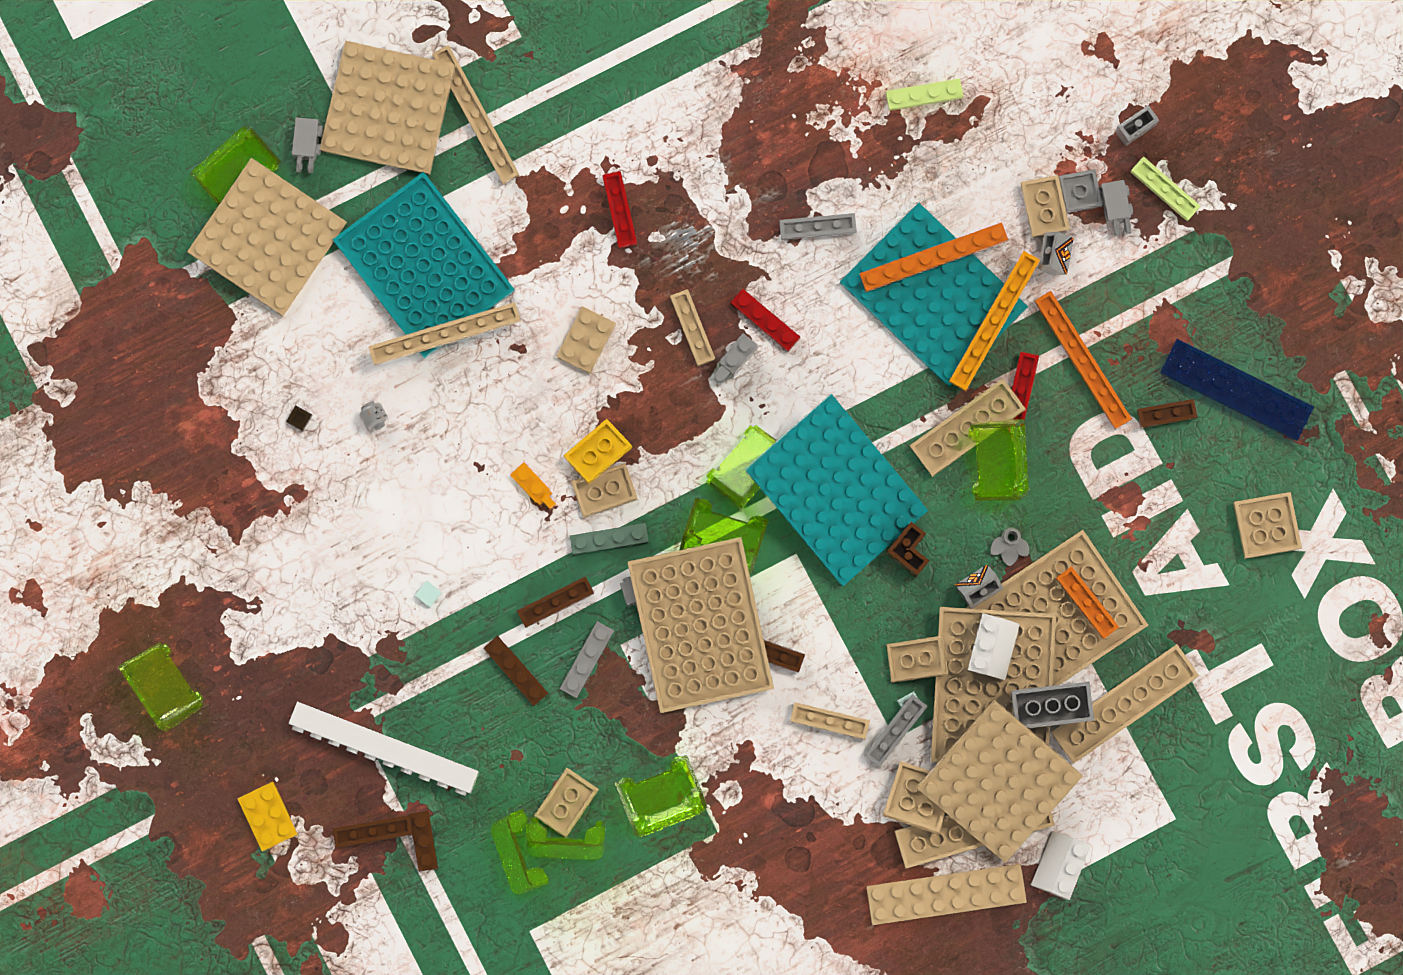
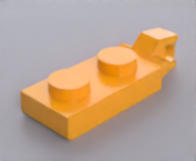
M525 462L510 474L535 503L539 505L544 503L550 510L556 505L550 498L553 493Z

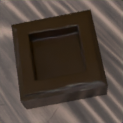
M295 405L286 422L304 431L313 415Z

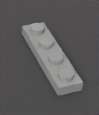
M855 213L779 220L781 240L857 233Z
M597 621L560 690L578 698L614 630Z
M912 694L864 756L880 767L928 706Z

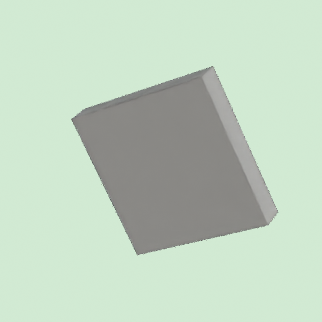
M1095 169L1059 176L1066 213L1103 206Z

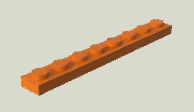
M1001 222L862 272L859 276L865 291L869 292L1005 243L1009 239Z
M1052 291L1034 301L1113 428L1116 430L1131 421V416Z

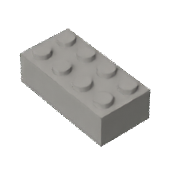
M1090 681L1010 691L1013 716L1027 728L1094 721Z

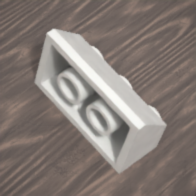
M983 613L967 670L1005 680L1020 624Z
M1052 831L1031 885L1065 900H1070L1091 845Z

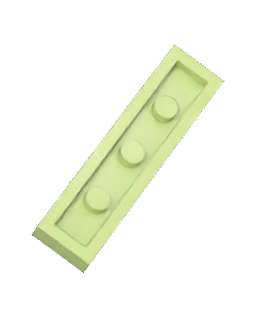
M960 78L886 91L889 111L962 99L964 97Z
M1145 157L1130 171L1186 221L1200 208L1196 201Z

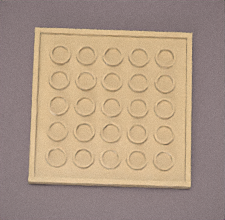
M345 40L321 141V151L418 173L424 172L430 175L456 65Z
M251 158L187 253L284 316L334 241L332 239L339 235L347 222Z
M994 700L922 780L917 789L1006 863L1078 783L1083 775Z

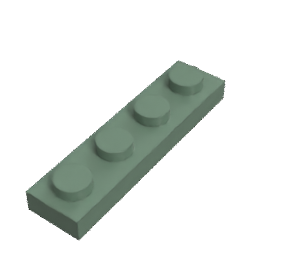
M646 523L570 535L573 555L649 543Z

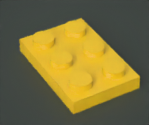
M606 419L563 456L580 476L590 484L632 449V445Z
M274 782L238 798L262 852L298 835Z

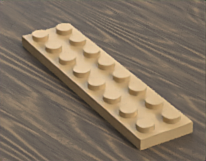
M1176 644L1093 702L1094 721L1062 724L1053 730L1051 734L1072 764H1074L1199 677V674Z
M1052 813L1034 831L1055 826ZM949 815L944 817L939 834L914 826L894 831L905 869L985 846Z
M1021 864L866 886L872 925L1027 903Z

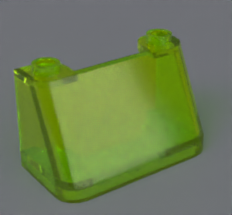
M244 125L190 172V176L219 206L251 158L272 172L279 168L278 164L281 161L252 127Z
M1024 419L971 424L968 435L973 442H976L978 479L972 485V494L975 495V501L1021 500L1029 492L1026 426Z
M750 425L743 433L746 436L716 470L712 468L706 475L708 478L706 484L740 513L747 507L749 501L753 499L760 489L744 469L777 441V439L757 425L754 427Z
M695 497L679 550L742 537L749 574H752L769 520L762 516L750 517L748 522L722 515L712 511V505L708 500Z
M159 642L123 662L118 668L158 728L167 732L204 706L202 703L204 698L198 690L194 692L180 673L171 659L170 653L172 651L166 643L162 644V642Z
M687 755L674 758L670 764V770L635 783L631 778H622L619 782L614 783L635 836L642 837L696 816L707 809L703 792Z
M524 809L510 813L495 821L491 826V834L512 892L518 895L551 885L548 875L541 868L536 867L527 870L516 838L517 834L522 833V829H524L528 820Z
M528 817L526 823L527 851L531 856L598 860L604 855L606 821L597 820L594 827L586 829L585 839L547 837V827L540 825L538 817Z

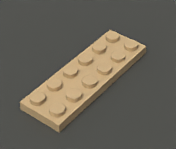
M1001 379L912 443L910 447L933 477L1026 409L1005 380Z

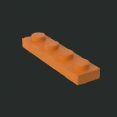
M1072 566L1056 578L1103 640L1119 628Z

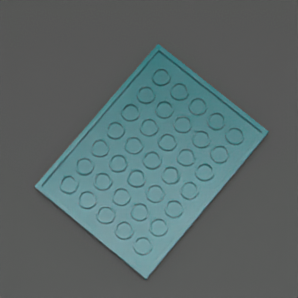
M424 172L332 239L405 335L491 310L515 292L514 287ZM441 346L419 353L425 359Z
M918 203L840 281V284L949 388L952 385L949 382L1003 288L1004 283L974 254L866 292L859 276L860 273L957 239L927 209ZM1018 298L996 339L1028 308L1020 298Z
M829 394L744 469L841 586L849 582L894 542L910 522L915 523L928 511L832 394Z

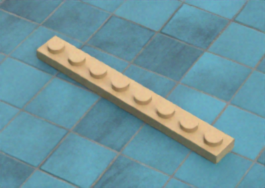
M447 45L432 53L435 60L456 65L451 90L502 184L520 176L450 46Z
M514 302L368 347L375 366L521 322L516 303Z

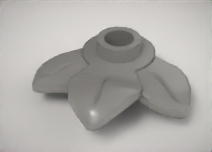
M1008 528L1002 533L1001 537L996 538L992 542L990 551L991 555L1001 554L1005 564L1011 566L1016 562L1019 555L1028 556L1029 546L1021 538V534L1017 529ZM1009 534L1014 535L1015 539L1013 541L1008 540Z

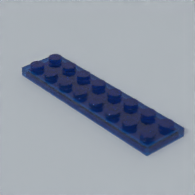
M1179 339L1175 340L1160 371V374L1295 441H1298L1314 409V406Z

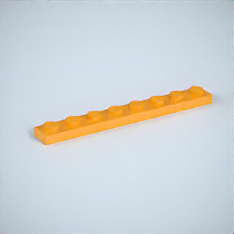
M1023 251L952 375L950 383L964 391L967 390L1040 259Z

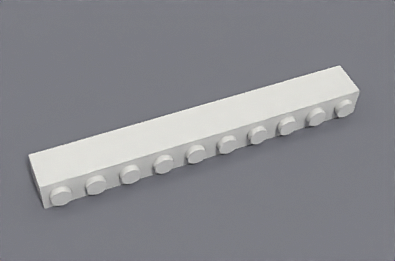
M299 702L296 703L289 724L293 726L292 730L303 733L304 730L311 732L310 736L321 740L324 737L329 739L328 743L339 747L342 744L347 746V751L355 754L358 751L365 753V758L373 761L376 758L383 760V765L391 768L397 765L401 767L400 771L411 775L412 772L420 774L418 778L428 782L430 779L438 781L436 785L446 789L448 786L456 788V793L464 796L466 793H472L479 775L477 770Z

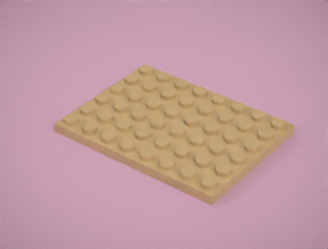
M1083 530L1002 583L1004 589L972 608L1056 614L1052 686L1062 684L1148 626ZM1071 566L1119 626L1117 630L1104 640L1056 580L1060 574Z
M742 537L628 561L660 713L774 689Z
M940 607L938 636L944 637L948 675L936 676L931 762H939L994 700L1013 715L1011 690L1053 685L1056 614ZM983 613L1020 624L1005 680L967 670ZM1050 726L1028 728L1049 746Z

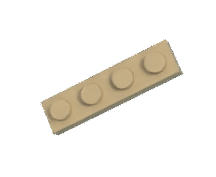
M688 289L671 295V301L697 366L715 361V356Z
M794 702L790 722L865 740L870 720Z

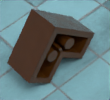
M910 522L887 551L886 555L917 578L930 560L915 549L926 533Z

